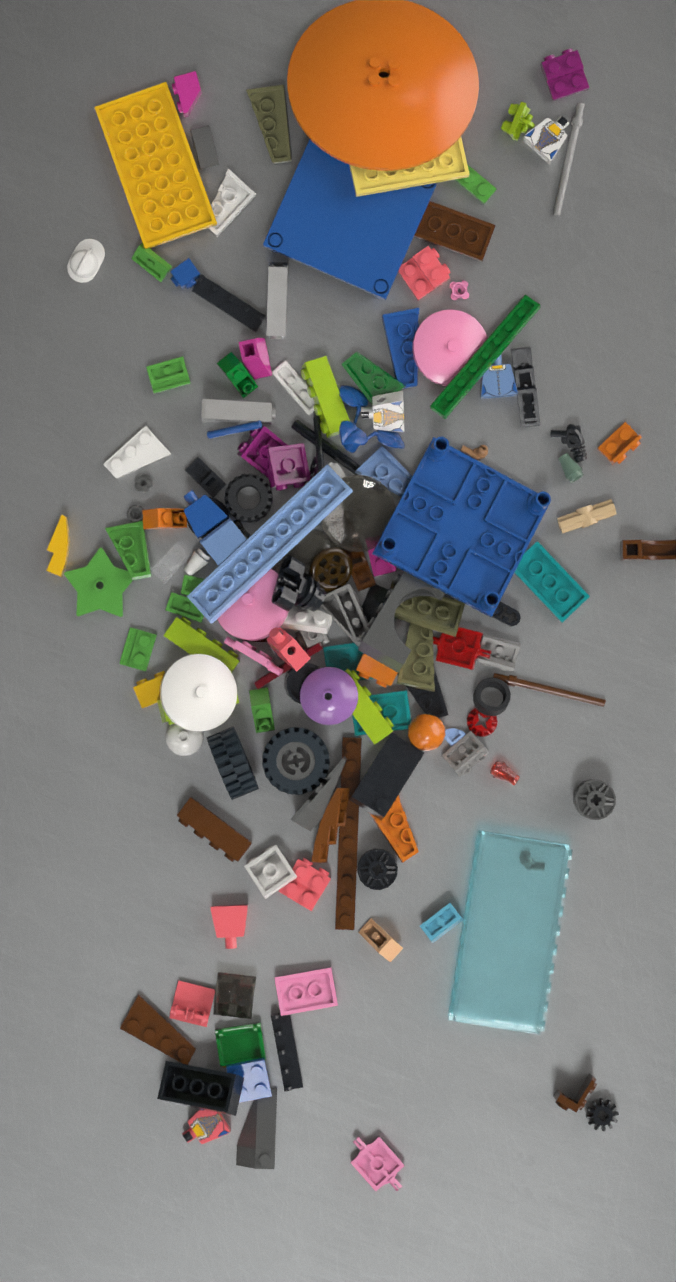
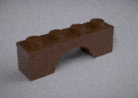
M676 540L620 541L621 561L676 560Z

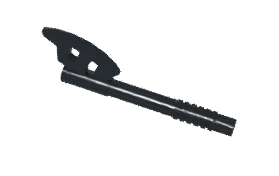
M315 411L313 412L316 457H313L310 466L311 479L324 468L321 419L315 414Z

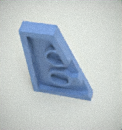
M383 446L355 471L358 475L402 497L412 478V475Z

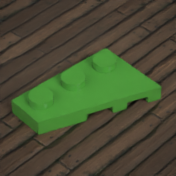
M143 521L105 528L131 578L137 580L152 577Z

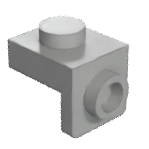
M300 630L295 633V640L303 650L324 640L322 633Z

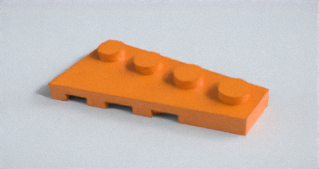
M399 795L382 820L369 813L402 863L419 852L400 803Z

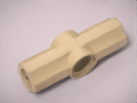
M610 499L593 506L588 505L575 510L576 512L557 518L562 534L580 527L591 526L617 513L614 503Z

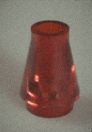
M496 761L490 771L493 778L510 783L513 786L516 785L520 778L503 761Z

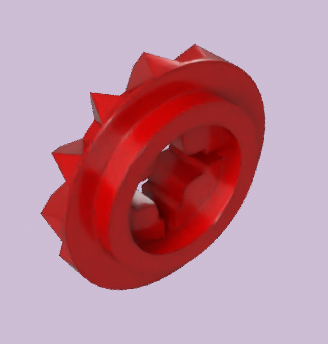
M477 708L472 709L468 714L467 726L476 736H488L497 727V716H486L480 713ZM478 714L482 716V718L490 717L488 721L485 722L487 729H485V727H483L482 725L475 726V724H477V722L479 721Z

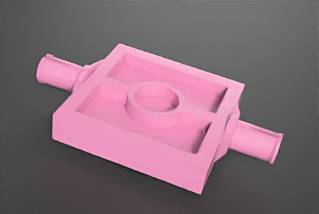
M229 637L225 639L224 644H227L233 650L240 651L278 676L282 674L283 669L271 662L273 658L261 650L258 653L255 652L257 648L244 640L240 643Z
M358 1136L353 1143L360 1151L350 1163L375 1191L388 1183L398 1191L402 1185L395 1177L405 1166L380 1136L367 1145Z

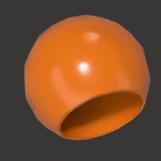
M429 714L416 716L411 720L408 727V738L411 744L421 751L437 749L442 744L446 735L445 726L441 719Z

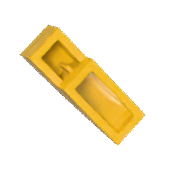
M61 515L47 548V551L52 552L53 556L46 571L63 577L67 565L70 545L67 517Z

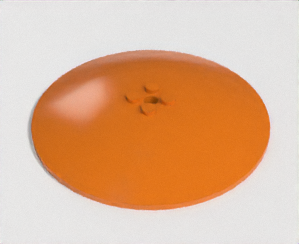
M355 0L326 12L302 34L289 62L287 91L289 102L298 124L311 141L321 150L355 167L377 171H394L429 162L447 151L458 141L474 115L478 100L479 78L473 54L466 41L447 20L434 11L406 0ZM387 72L389 77L382 78L379 76V73Z

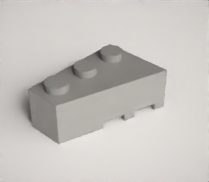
M347 584L326 594L321 607L327 614L332 615L335 623L360 647L361 643L358 640L363 632L367 633L370 628L367 627L369 622L353 587Z

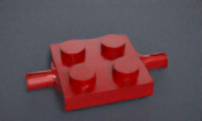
M461 627L458 628L456 637L442 633L440 638L433 636V640H435L433 644L437 645L438 648L435 661L474 670L478 656L489 659L490 655L483 653L491 654V650L481 649L480 643L483 633Z

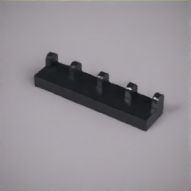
M201 274L192 290L193 293L255 333L266 319L265 314L254 309L251 305L223 289L203 274Z
M280 1012L271 1014L284 1092L303 1088L291 1015L281 1016Z

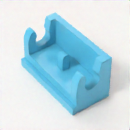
M449 903L421 924L420 927L431 942L434 943L463 921V918L453 905Z

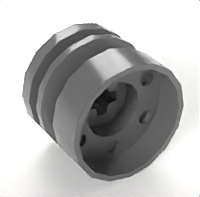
M589 779L577 786L573 794V804L581 816L590 820H601L612 813L616 805V796L608 783ZM595 794L596 797L600 798V801H597V805L590 801V799L594 798Z

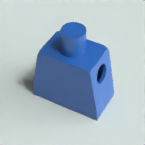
M192 490L183 496L189 504L184 509V512L198 539L228 518L206 494L198 498Z

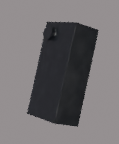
M392 732L349 800L382 820L421 760L424 752Z
M166 1061L157 1099L168 1103L236 1116L244 1077L237 1074Z

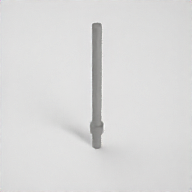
M577 103L575 115L571 120L572 129L553 210V215L560 216L579 128L582 127L583 123L582 115L585 106L583 103Z

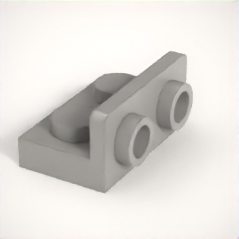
M470 731L448 749L442 757L457 775L461 777L468 774L475 764L482 762L489 752Z

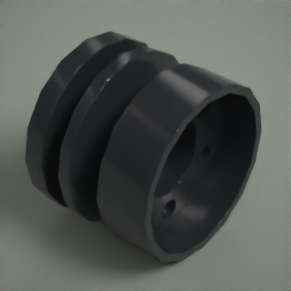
M374 848L366 851L360 857L357 873L360 881L366 887L372 890H382L394 883L398 873V866L390 852ZM377 864L383 869V872H379L378 875L372 870Z

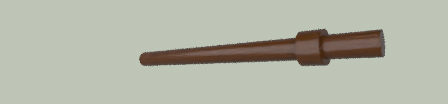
M498 673L493 674V678H498L511 687L519 686L601 707L605 706V699L518 679L517 676L510 674L509 676Z

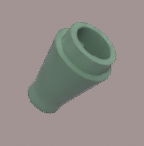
M568 453L558 459L566 479L571 483L584 475L583 469Z

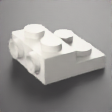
M277 845L269 846L263 851V854L251 858L247 862L248 864L244 866L265 899L297 878V875Z

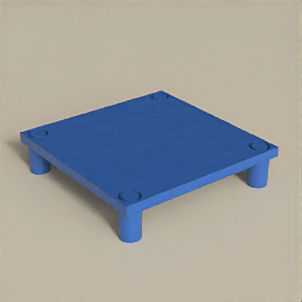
M309 139L263 246L274 253H280L371 293L376 298L386 300L437 183L356 197L349 164L330 156Z
M433 437L372 554L483 614L492 617L551 502V497L547 492L537 493L449 446V441L445 437Z

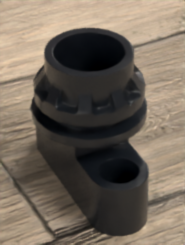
M288 555L281 564L272 596V603L285 611H290L295 606L302 610L308 609L314 612L324 602L326 591L311 576L303 577L305 563Z

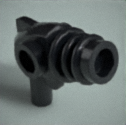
M569 424L566 431L551 430V438H561L562 444H567L568 448H574L570 452H574L572 455H576L574 457L576 462L587 459V453H584L586 446H581L585 443L580 425Z

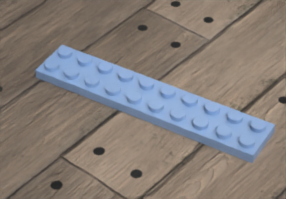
M327 464L187 597L211 624L214 623L345 500L353 490Z

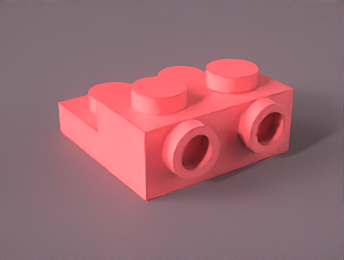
M429 246L402 264L398 271L418 301L450 279L448 275L451 273L445 263L441 265L438 260L440 257L435 248L430 249Z
M303 857L302 860L298 858L292 868L297 878L282 887L278 892L312 911L331 877L328 876L330 874L328 871L321 867L317 870L312 867L313 863Z

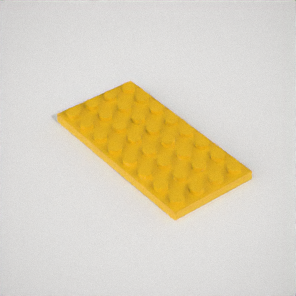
M167 82L95 107L145 249L153 248L217 225Z

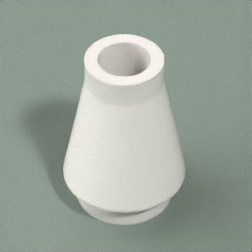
M199 547L198 550H194L184 571L193 576L209 563L211 556Z

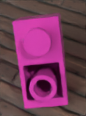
M196 71L175 76V83H172L174 95L178 94L180 99L177 102L179 113L183 112L185 118L189 117L202 94Z
M265 338L238 342L242 362L253 379L272 376Z

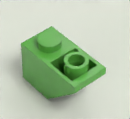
M268 687L249 690L256 733L275 730Z

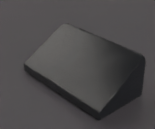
M377 584L370 587L362 605L368 622H370L372 617L376 618L378 616L376 611L381 602H385V596L389 589Z

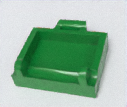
M261 1022L215 1029L220 1067L226 1068V1065L260 1058H265L266 1060Z

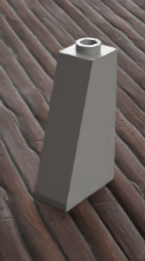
M269 262L266 336H270V339H282V336H286L289 263Z
M202 399L201 419L206 423H250L260 420L262 424H272V419H276V408H272V403Z

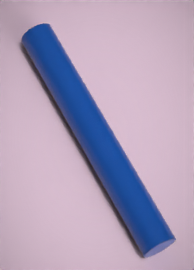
M259 420L208 431L207 437L211 439L262 428V423Z

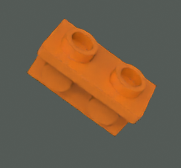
M624 422L597 449L612 465L616 462L620 464L627 457L625 453L629 449L634 451L641 444L639 440L642 436L638 435Z

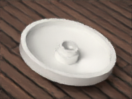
M193 654L177 660L165 672L160 685V700L166 715L177 726L194 732L208 731L224 723L233 712L237 701V686L231 671L220 660L209 655Z

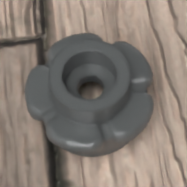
M148 474L138 475L134 480L136 490L143 493L148 492L150 487L153 486V480L150 479Z
M132 505L129 511H127V518L132 523L143 521L142 510L144 508Z

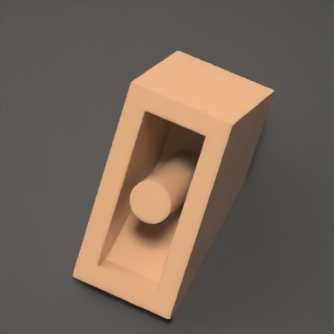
M372 918L358 932L389 962L403 949Z

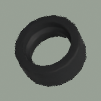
M492 677L483 679L478 683L473 694L475 707L486 716L500 715L506 710L511 699L508 685L504 681ZM487 687L498 689L503 695L502 703L496 707L486 705L481 700L482 690Z

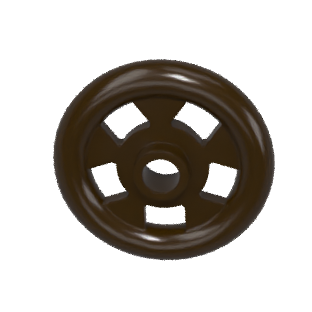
M326 548L313 559L310 566V576L318 581L320 587L326 592H332L343 587L349 581L353 570L352 560L349 554L341 548ZM334 555L340 557L338 562L332 560ZM323 559H326L327 561L323 564V566H319L320 562ZM341 566H345L344 573H340ZM321 573L325 576V579L322 581L318 577ZM337 577V582L331 584L330 579Z

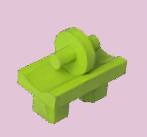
M521 102L520 105L511 103L508 113L514 116L513 122L505 120L501 126L502 131L518 141L521 132L526 134L528 128H535V124L531 122L533 115L529 114L531 109L524 102Z

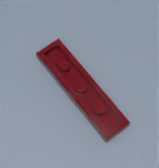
M319 642L304 651L311 657L322 650L324 646ZM286 662L278 666L283 669L282 674L292 668ZM270 671L256 680L254 684L259 689L279 676Z

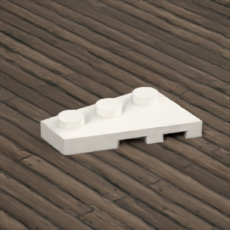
M229 169L211 204L217 225L208 229L217 237L256 196V193Z
M145 426L103 465L118 479L172 454Z
M293 606L280 628L327 634L332 623V615L319 610L312 612L308 609L302 610Z

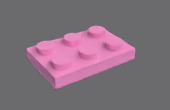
M331 968L274 978L281 1016L338 1006Z

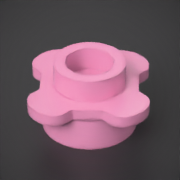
M463 280L457 283L453 281L450 283L449 287L452 290L450 297L452 300H457L458 298L468 299L467 281Z

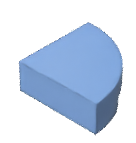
M456 728L445 729L446 735L444 738L452 747L466 733Z

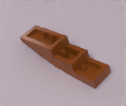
M337 788L328 803L319 825L311 862H327L329 845L336 844L338 827H343L346 823L350 788Z

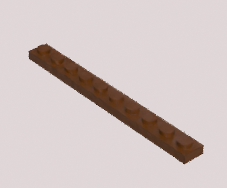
M342 738V758L345 756L347 760L341 773V788L350 789L345 826L339 827L335 930H354L359 806L349 799L360 783L362 738Z

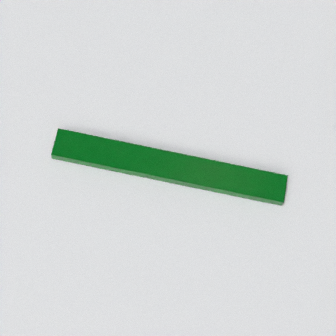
M524 295L430 405V409L446 419L541 308L540 304Z

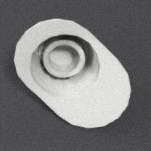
M85 239L76 246L67 265L68 273L75 281L80 283L88 282L97 274L105 257V249L99 241Z

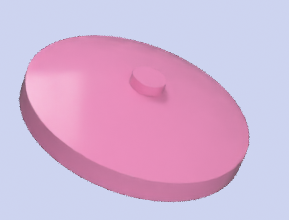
M452 309L438 311L427 317L415 332L412 344L414 361L420 372L427 379L436 384L447 386L488 338L481 324L471 315Z
M270 569L217 619L225 631L241 640L256 641L270 636L269 632L273 628L281 627L289 611H285L272 603V596L279 575L277 572Z

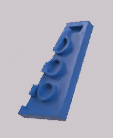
M419 308L381 316L395 379L406 386L403 389L418 386V367L414 361L412 344L415 332L419 327Z

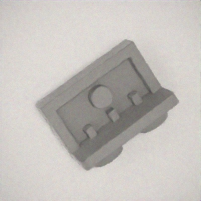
M484 634L481 641V649L491 650V654L483 653L490 655V658L478 656L477 662L484 666L498 667L502 671H514L521 644Z

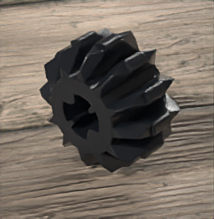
M599 1098V1104L593 1100L594 1108L587 1106V1110L592 1112L586 1114V1118H592L588 1124L593 1125L595 1123V1130H598L600 1125L602 1131L606 1130L605 1125L612 1129L613 1126L610 1122H618L613 1117L619 1115L618 1111H613L616 1105H610L609 1099L604 1104L602 1098ZM603 1110L607 1114L606 1116L604 1115V1119H601L599 1116H597L598 1113L600 1114L599 1111Z

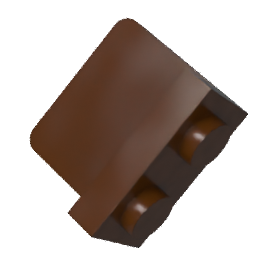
M589 1074L574 1099L556 1090L553 1095L556 1099L555 1103L566 1111L568 1108L576 1113L578 1109L582 1110L587 1102L585 1100L588 1093L591 1094L597 1086L595 1083L596 1078Z

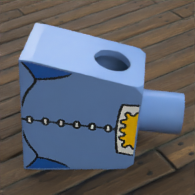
M501 355L482 376L480 399L514 397L518 395L511 365H502Z

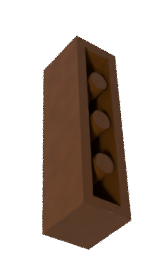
M193 797L189 798L177 814L179 817L178 821L185 827L190 825L195 829L194 834L201 839L206 837L210 840L209 845L217 851L219 848L225 852L224 856L232 862L234 860L238 862L252 844L250 840Z

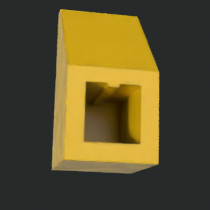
M165 671L154 674L155 678L147 681V678L136 682L137 686L133 687L142 709L156 704L157 700H160V685Z

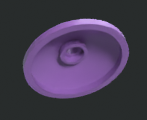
M324 667L315 670L305 679L300 691V701L303 710L313 721L323 725H335L345 721L354 712L358 702V690L352 677L345 671L335 667ZM326 693L332 694L331 700L325 699Z

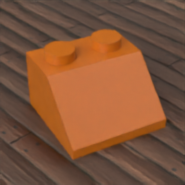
M364 653L356 668L359 671L358 676L367 680L369 677L377 680L376 684L385 688L387 685H392L398 673Z

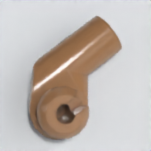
M463 445L460 452L475 460H480L488 455V447L480 445V447L472 450Z

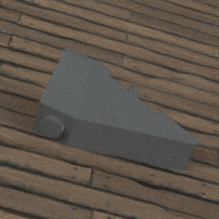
M345 756L291 818L293 822L309 831L314 827L316 829L319 828L347 758Z
M271 1088L272 1097L253 1100L237 1144L236 1165L253 1169L275 1168L277 1089Z

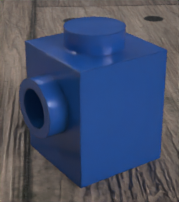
M189 258L170 271L172 275L171 281L176 287L180 286L182 290L194 286L197 283L195 280L201 276Z

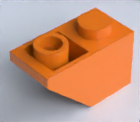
M155 508L142 510L143 529L187 528V516L184 509Z

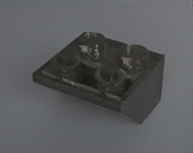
M218 972L213 1015L251 1019L256 977Z

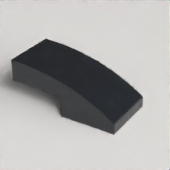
M198 456L185 469L212 498L226 485Z

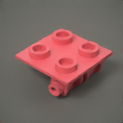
M178 980L169 1018L207 1027L216 989Z

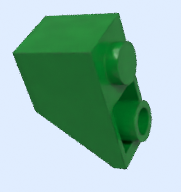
M232 352L217 362L224 375L243 398L258 387L246 368Z

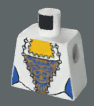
M560 116L555 123L550 118H546L524 136L523 141L550 164L567 139L568 135L563 130L569 122L563 116Z
M403 391L373 396V407L361 408L362 419H373L375 430L404 432Z

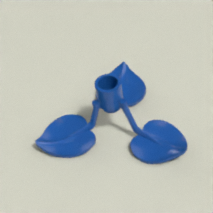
M340 386L339 395L346 404L357 408L353 423L342 421L339 426L341 443L347 451L356 452L360 445H365L373 436H377L378 441L386 446L399 449L405 448L404 442L397 432L377 430L367 436L365 432L360 430L356 423L361 407H367L368 400L360 390L352 386Z

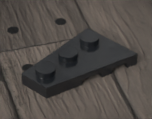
M434 669V692L411 686L406 687L425 714L441 718L449 714Z

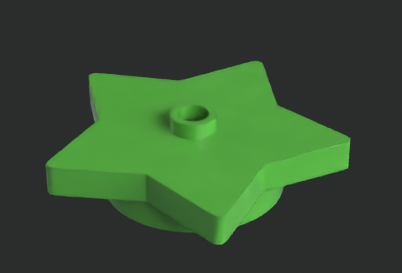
M103 548L98 549L86 567L64 572L66 578L78 592L76 611L78 617L100 609L123 617V593L133 582V579L127 570L114 567ZM98 582H102L104 584L102 589H98L96 587V584Z

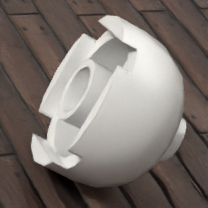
M176 724L169 725L165 734L169 749L180 756H189L196 753L202 746L204 739L203 731L185 730Z

